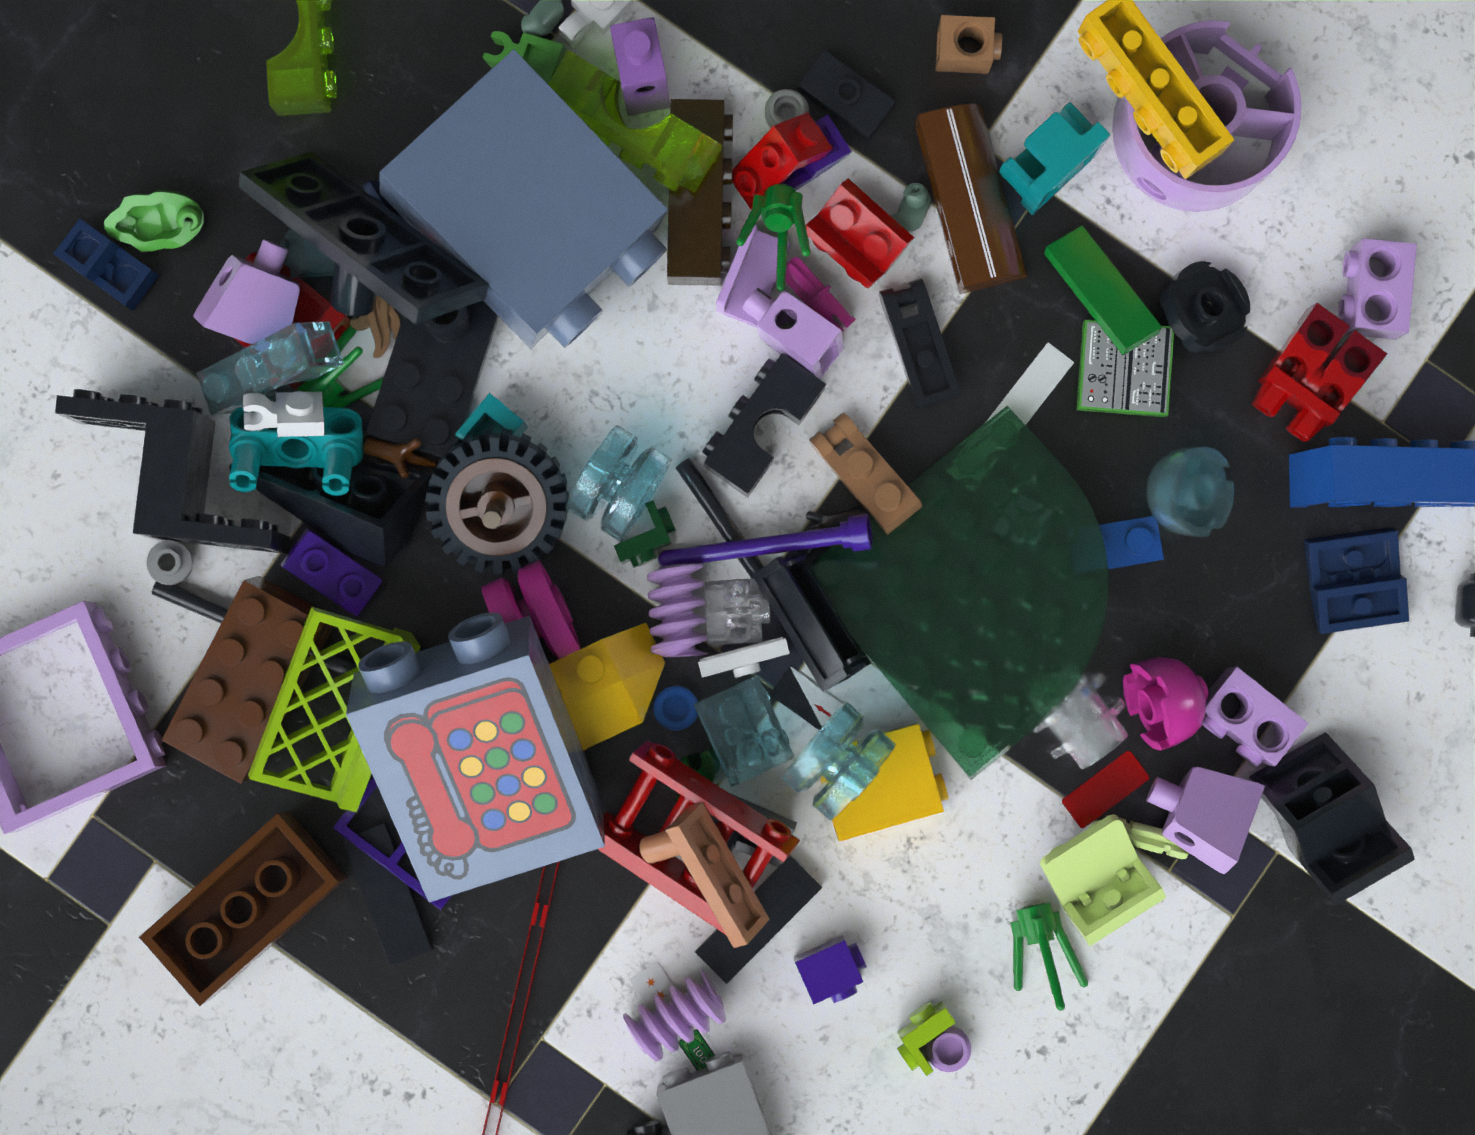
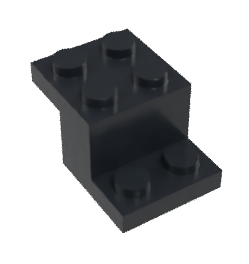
M1326 732L1283 756L1276 766H1266L1249 776L1250 781L1265 786L1261 798L1276 815L1288 849L1335 905L1340 904L1415 860L1412 848L1386 820L1373 782Z

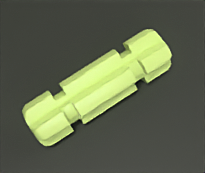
M1119 818L1134 847L1160 854L1165 851L1166 855L1179 859L1187 858L1189 853L1165 838L1162 834L1163 829L1134 821L1126 823V819Z

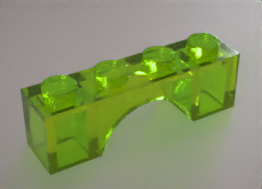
M296 0L299 10L297 32L285 50L266 60L269 105L278 116L331 112L330 98L337 97L335 73L333 70L328 71L327 54L334 53L333 34L331 27H325L324 11L331 10V0Z
M568 50L548 85L607 147L613 142L622 148L618 155L620 158L642 170L645 163L653 167L657 171L652 178L674 192L682 185L695 193L723 145L671 113L650 127L641 129L628 128L621 117L618 104L621 82Z

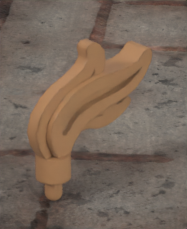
M378 295L373 312L350 321L351 327L357 331H364L370 327L375 344L374 358H380L386 352L390 343V330L393 331V339L396 340L401 325L400 319L393 307Z

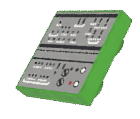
M1084 320L1076 410L1167 417L1169 412L1174 340L1172 328L1170 326H1162L1158 335L1127 354L1122 355L1096 320Z

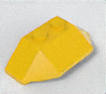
M647 623L601 639L549 664L583 751L643 723L665 666L663 657L651 652V647L656 642L650 634Z

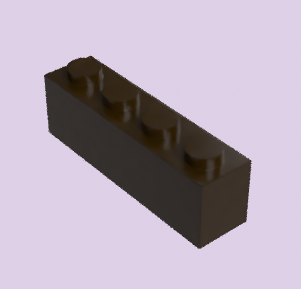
M670 99L668 285L721 286V273H728L730 269L731 246H722V229H731V202H723V185H732V158H724V141H733V114H725L724 100Z

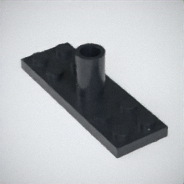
M308 152L240 172L239 188L335 262L330 304L336 311L349 316L368 315L374 311L378 295L414 324H418L486 299L489 283L370 194L366 193V191L314 152Z
M483 300L457 309L456 311L459 312L455 320L445 325L435 323L436 317L414 324L403 316L365 433L366 435L394 444L408 443L415 438H420L422 445L417 447L415 451L438 458L444 457L452 445L455 443L459 444L460 439L455 434L467 419L499 316Z

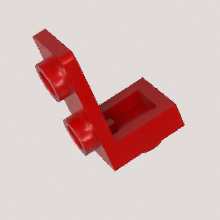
M806 112L774 125L733 168L732 184L752 210L755 195L763 196L768 187L782 184L795 170L824 158L833 147L823 135L820 127L814 122L809 113Z

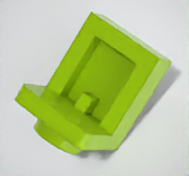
M942 1001L935 1006L931 1002L920 1006L909 1015L908 1018L911 1020V1023L897 1032L903 1042L902 1045L897 1047L898 1052L912 1071L920 1067L926 1076L934 1070L919 1048L956 1023Z

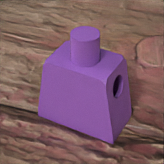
M654 17L611 25V36L627 116L670 108L667 79ZM644 86L655 87L647 92H636L637 89Z

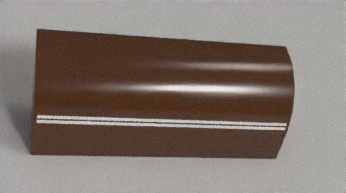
M974 103L960 104L918 114L915 130L959 295L1027 278V272L982 106Z

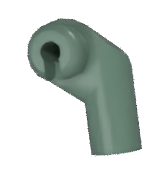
M540 0L530 11V14L522 18L521 27L523 32L537 37L539 35L546 36L551 33L563 18L564 7L562 0Z
M912 183L905 188L903 192L904 197L897 213L890 215L908 232H913L922 226L931 205V197L928 190L921 183Z

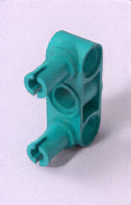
M241 406L232 411L229 416L231 436L228 448L233 458L229 475V483L233 489L240 492L254 490L257 485L259 467L264 465L292 468H324L322 487L326 493L338 496L349 491L352 467L360 463L364 457L362 420L357 412L347 408L323 407L324 436L278 437L277 428H264L258 431L244 429V413H247L244 411V407Z

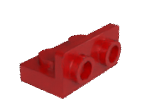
M849 178L839 185L818 215L806 224L808 237L812 239L814 245L819 250L826 252L841 265L850 278L860 282L868 289L887 273L915 238Z

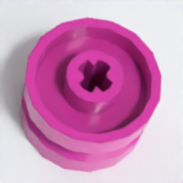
M540 560L518 569L517 580L524 596L523 599L519 598L511 582L502 577L481 587L489 613H499L504 623L530 616L538 638L543 637L549 650L557 658L561 659L581 649L580 642L572 625L573 618L559 588L556 584H553Z

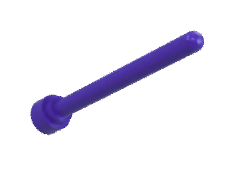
M868 513L851 515L848 517V521H841L840 526L664 550L659 554L658 562L661 566L700 564L843 544L844 548L852 547L854 552L873 549L872 528Z

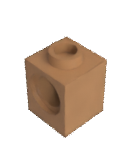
M941 15L937 28L935 71L988 74L993 60H1000L1002 50V33L994 32L995 18ZM964 37L974 38L980 44L981 49L975 53L965 52L960 48L958 40Z

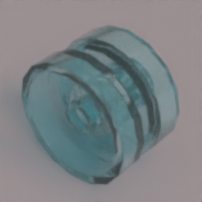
M617 425L588 460L572 491L566 509L581 519L588 521L600 512L606 502H609L601 518L600 529L617 541L622 542L646 509L645 503L651 501L669 469L672 458L651 446L645 449L633 465L630 466L638 448V438Z
M847 701L820 728L781 776L798 793L807 791L823 776L826 780L814 794L812 805L830 821L851 800L854 801L867 788L881 770V765L896 746L879 729L869 731L855 746L850 743L863 727L864 716Z

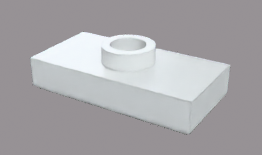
M780 637L700 659L698 665L702 678L733 670L734 676L737 678L761 671L759 662L788 655L790 652L786 638Z

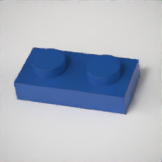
M1156 515L1066 531L1073 575L1164 560Z

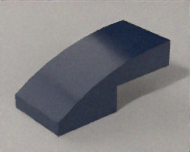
M80 218L53 253L132 311L159 276Z

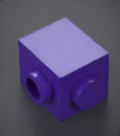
M843 935L794 957L795 964L813 1005L830 997L833 1003H836L858 992L856 985L863 983L859 971L867 968L857 943L855 942L847 946Z

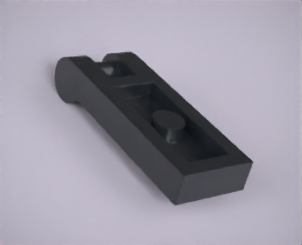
M922 278L908 282L909 287L894 291L893 288L879 291L881 305L887 317L917 410L961 395ZM914 304L918 314L903 319L900 308Z

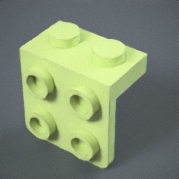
M1115 814L1094 822L1087 830L1068 842L1053 848L1040 861V866L1063 910L1089 946L1166 898L1162 887L1139 859L1122 821Z

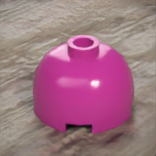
M1160 656L1131 664L1132 673L1126 674L1123 677L1124 697L1130 716L1139 713L1142 724L1148 731L1141 734L1142 739L1151 748L1161 751L1193 736L1202 726L1206 712V701L1209 697L1208 688L1203 678L1196 675L1192 669L1180 660Z

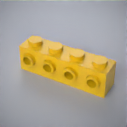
M1107 0L1085 16L1077 31L1080 35L1079 43L1081 48L1091 60L1095 61L1098 59L1108 73L1106 75L1108 85L1118 97L1122 98L1125 96L1135 110L1133 117L1137 125L1146 135L1152 134L1162 147L1160 153L1164 162L1173 172L1177 173L1179 171L1186 180L1220 156L1235 139L1133 0Z

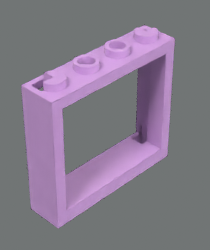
M79 602L1 637L0 656L78 622L137 761L28 809L0 744V826L4 835L22 831L167 766L163 755L166 754L161 745L163 742L162 737L157 730L151 731L145 714L149 713L147 702L139 689H133L127 673L131 672L129 660L120 647H115L109 632L113 631L112 621L106 618L102 606L98 608L96 602Z

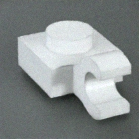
M571 0V6L577 12L572 13L559 26V29L562 31L560 37L574 48L593 27L604 35L610 29V26L614 25L634 4L633 0Z
M297 391L276 393V402L269 400L260 393L243 395L244 411L247 412L244 413V429L258 431L264 428H277L278 437L324 436L322 392Z

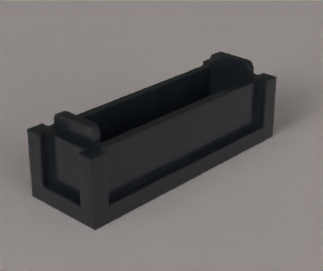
M796 550L785 559H782L781 556L774 559L755 573L753 578L819 687L824 692L848 680L870 665L871 662L866 653L860 651L805 561L807 557L804 552Z

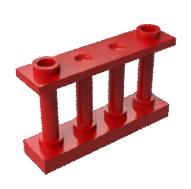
M647 740L632 753L629 759L630 762L643 770L617 815H612L608 811L604 814L605 847L598 850L725 934L683 861L677 857H672L656 863H648L640 853V842L645 836L636 831L632 824L656 782L659 780L680 794L679 799L659 832L665 831L689 806L703 802L708 813L719 820L716 827L726 844L735 830L758 845L742 870L752 889L771 858L775 856L784 862L797 847L800 839L792 835L791 830L784 823L776 819L766 818L676 759V755L668 747Z

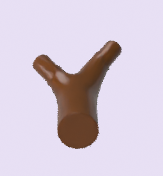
M368 437L364 444L363 451L365 454L391 462L398 469L401 478L409 476L406 464L432 469L437 464L436 460L412 452L422 445L420 438H415L408 443L394 444Z

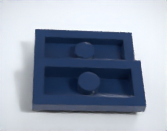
M1389 527L1304 539L1312 605L1317 629L1320 634L1409 622L1407 578L1401 575L1398 531Z

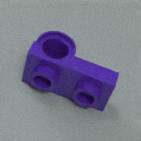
M306 528L281 563L284 569L356 617L383 581L379 576L309 528Z

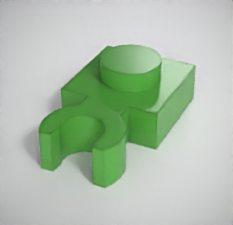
M500 31L492 32L491 38L495 44L504 46V50L499 55L484 53L483 59L491 68L495 67L514 49L554 90L568 52L564 44L523 33L520 43L516 44L513 43L506 33Z

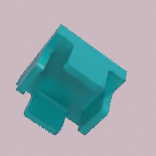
M1069 102L1062 108L1060 113H1053L1025 139L1024 146L1026 149L1015 160L1009 157L1002 164L999 173L1022 197L1020 203L1031 215H1034L1098 155L1111 134L1099 122L1093 126Z

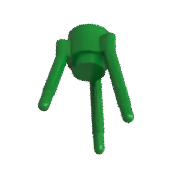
M783 184L768 187L763 196H754L753 208L736 241L738 246H743L746 243L760 215L769 230L778 232L776 288L778 291L785 289L788 230L794 223L802 255L807 257L811 253L802 210L803 195L800 192H796L792 187Z
M349 325L319 364L305 376L306 381L297 388V391L322 392L323 407L344 408L380 390L384 377L342 397L339 395L345 388L338 377L363 353L361 347H355L331 370L328 369L357 333V330Z
M1051 902L1016 909L1017 920L1010 922L1013 934V987L1016 991H1020L1023 987L1024 937H1026L1028 945L1039 943L1056 1008L1062 1011L1065 1009V1003L1049 941L1055 939L1053 931L1079 985L1085 988L1088 986V981L1062 927L1059 911L1053 912Z

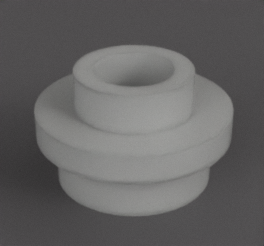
M791 89L775 92L769 97L765 105L767 124L772 128L774 125L786 121L778 114V111L784 106L791 107L794 110V117L806 112L809 113L806 99L799 92Z
M173 540L159 542L148 554V572L155 581L161 584H179L192 571L193 558L191 552L180 542ZM168 554H172L176 560L174 568L170 571H166L162 567V559Z

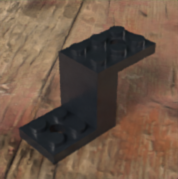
M74 389L73 397L57 395L55 414L84 425L145 431L133 534L156 540H173L183 543L282 554L289 553L291 537L279 533V525L269 524L268 521L241 519V527L234 526V520L224 519L223 516L204 514L216 421L202 415V408L193 407L190 402L165 399L164 406L160 407L157 403L148 402L145 397L119 394L118 402H115L113 398L103 397L100 392Z

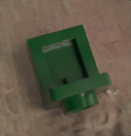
M654 500L645 503L655 528L613 545L622 564L631 561L633 568L642 566L658 558L656 550L672 544L668 534L676 531L666 506L657 509Z

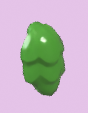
M157 189L150 194L140 193L124 197L121 205L115 208L104 220V229L112 238L131 244L141 252L156 251L163 248L175 249L183 246L199 233L204 223V214L197 201L189 195L179 191Z

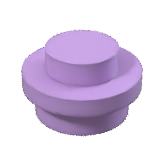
M950 1026L926 1043V1055L930 1063L938 1070L954 1072L963 1068L969 1061L971 1043L961 1029Z

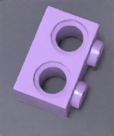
M1363 238L1351 247V251H1346L1342 274L1343 277L1348 278L1347 295H1342L1338 310L1339 319L1350 326L1345 334L1356 330L1364 337L1396 340L1409 333L1417 244ZM1370 257L1378 258L1383 262L1385 266L1384 277L1376 276L1371 272L1369 268ZM1366 301L1375 302L1380 307V321H1374L1367 316L1365 312Z
M1227 667L1208 691L1209 697L1206 701V712L1202 725L1217 737L1222 739L1226 734L1238 743L1239 747L1236 749V752L1256 767L1261 762L1264 765L1276 766L1309 724L1238 667ZM1228 693L1234 694L1240 702L1239 712L1233 718L1226 717L1221 710L1222 699ZM1268 721L1275 729V738L1270 745L1264 747L1257 739V729L1263 722Z

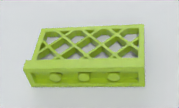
M311 607L248 773L250 780L337 802L339 808L357 813L372 772L352 727L348 738L332 747H329L321 729L345 717L349 723L346 716L347 706L337 687L353 680L354 673L360 671L358 668L360 659L353 645L373 637L385 641L384 645L394 642H409L416 653L419 652L421 646L413 634L398 628H394L392 631ZM319 622L338 627L344 640L319 652L313 638ZM345 629L356 632V634L348 637ZM311 647L314 655L306 658L309 648ZM348 648L357 667L332 679L323 660ZM319 663L328 682L302 694L297 684L300 672ZM295 689L298 697L290 700L293 690ZM332 690L341 709L316 721L307 702ZM303 705L312 723L286 735L281 725L284 714ZM279 731L282 738L274 742ZM317 732L325 750L300 762L291 744ZM285 747L288 748L296 765L280 773L264 770L269 755ZM342 753L339 762H337L334 756ZM330 759L335 772L329 787L310 782L305 771ZM301 774L304 780L294 778V776Z

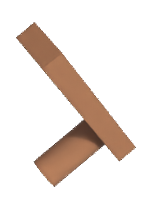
M703 802L689 806L665 831L642 838L640 853L648 863H656L679 855L681 856L733 948L747 945L770 920Z

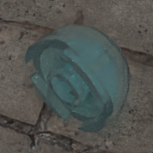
M1206 446L1184 447L1164 455L1153 466L1148 477L1146 493L1148 507L1153 518L1169 532L1190 537H1208L1212 529H1221L1227 522L1232 510L1235 492L1234 481H1226V474L1223 467H1229L1226 458L1217 449Z

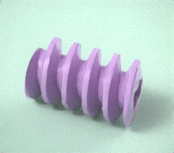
M703 564L660 566L659 569L647 574V581L660 585L659 588L648 592V599L661 603L660 606L649 610L651 618L662 621L661 624L650 629L652 636L663 639L662 642L651 647L652 653L663 657L708 655L706 652L695 649V645L708 640L707 635L694 631V627L707 622L706 617L693 613L694 608L705 604V599L692 595L693 590L704 586V581L691 577V573L702 569Z
M701 969L702 984H697L689 976L685 978L687 988L685 994L681 993L674 986L669 987L671 1002L667 1003L659 995H655L656 1011L651 1012L643 1004L638 1005L639 1021L636 1022L627 1013L623 1014V1019L633 1039L642 1052L653 1060L659 1061L663 1059L662 1045L671 1052L679 1049L677 1035L687 1043L694 1041L693 1026L703 1034L709 1032V1016L719 1025L726 1022L722 999L703 969Z

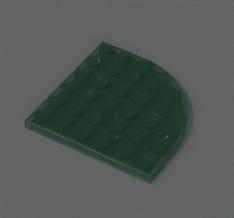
M1008 405L908 485L921 501L922 507L888 535L873 517L869 516L873 536V549L854 552L852 547L844 548L843 544L833 545L809 565L856 644L866 653V656L970 780L974 779L1044 722L1076 688L1093 653L1096 652L1099 645L1109 601V573L1106 549L1091 505L1067 470Z

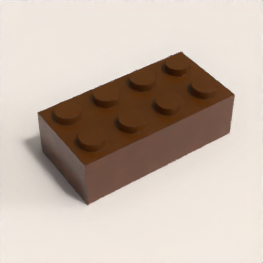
M261 576L243 580L162 741L240 784L249 780L248 773L311 607H317ZM319 622L313 638L319 652L334 627L333 625ZM311 647L309 648L306 658L314 655ZM313 666L300 672L297 680L300 690ZM295 689L293 690L290 700L298 696ZM289 712L284 714L281 725H283Z
M289 810L277 813L139 938L200 1007L220 993L348 877Z

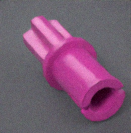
M794 257L787 262L785 282L805 305L837 326L842 332L844 330L833 319V315L846 328L856 320L831 294L829 290L832 287L829 284L825 287L799 257Z

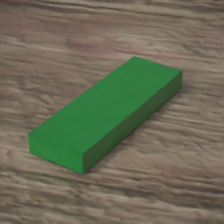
M1083 226L1046 246L1044 255L1122 355L1127 354L1160 333L1162 326Z

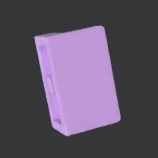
M758 223L755 224L746 243L738 247L716 301V312L756 327L759 321L743 310L746 300L757 288L771 296L777 281L778 238L759 231ZM787 242V254H788L789 249H790V247H791V243H788V242Z

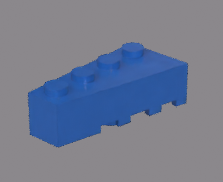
M1352 437L1330 438L1326 447L1289 454L1290 508H1306L1323 503H1328V507L1371 505V502H1373V507L1411 506L1412 503H1415V507H1475V441L1450 442V448H1438V440L1410 441V447H1398V440L1391 438L1369 440V446H1357V439Z

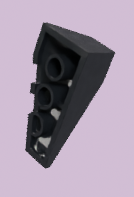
M378 458L376 463L361 461L352 467L349 491L346 494L335 496L323 490L324 468L260 465L255 490L345 551L386 567L410 540L426 498L432 474L406 464L409 476L401 478L396 466L387 460Z

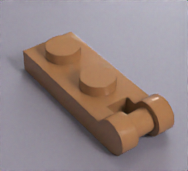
M843 412L833 420L834 426L824 434L816 433L809 439V442L888 535L922 507L921 501L863 436L853 421ZM847 439L852 447L839 456L834 448Z

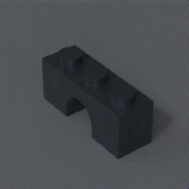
M783 353L776 362L769 358L754 378V381L760 385L750 399L744 394L739 398L728 415L729 418L734 420L724 435L716 431L702 451L707 456L704 467L747 498L774 461V457L764 451L754 438V429L757 423L768 415L779 414L789 418L799 426L826 387V383Z

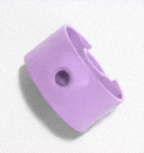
M1201 21L1191 23L1169 32L1161 40L1232 136L1272 140L1268 158L1258 174L1246 180L1228 185H1203L1187 181L1179 171L1175 173L1166 165L1161 156L1160 150L1162 147L1158 141L1153 145L1151 153L1146 148L1133 117L1135 110L1125 96L1122 98L1118 97L1114 109L1112 124L1113 142L1123 170L1145 195L1158 203L1174 209L1192 212L1211 211L1239 201L1255 189L1282 162L1291 149L1299 129L1301 95L1293 69L1289 67L1281 75L1257 57L1258 52L1262 48L1259 44H1256L1251 51H1248L1225 34V31L1231 24L1230 22ZM1215 47L1267 85L1270 90L1264 97L1268 102L1270 111L1246 108V100L1242 90L1249 81L1227 66L1221 75H1208L1204 77L1194 53L1208 55L1212 48Z

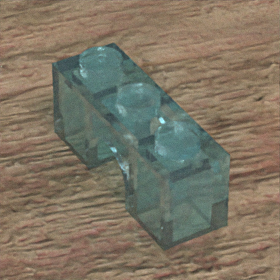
M330 322L293 323L199 371L197 376L210 414L222 415L231 414L236 408L243 406V395L260 393L269 400H273L276 398V388L294 382L311 381L344 365Z

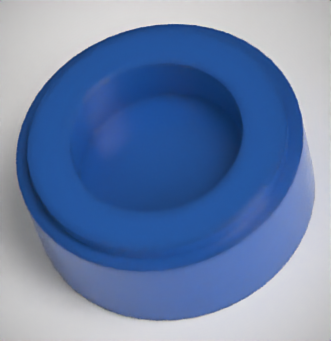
M670 686L657 695L653 709L655 718L661 726L669 730L679 731L692 725L697 718L699 706L695 695L689 689L682 686Z

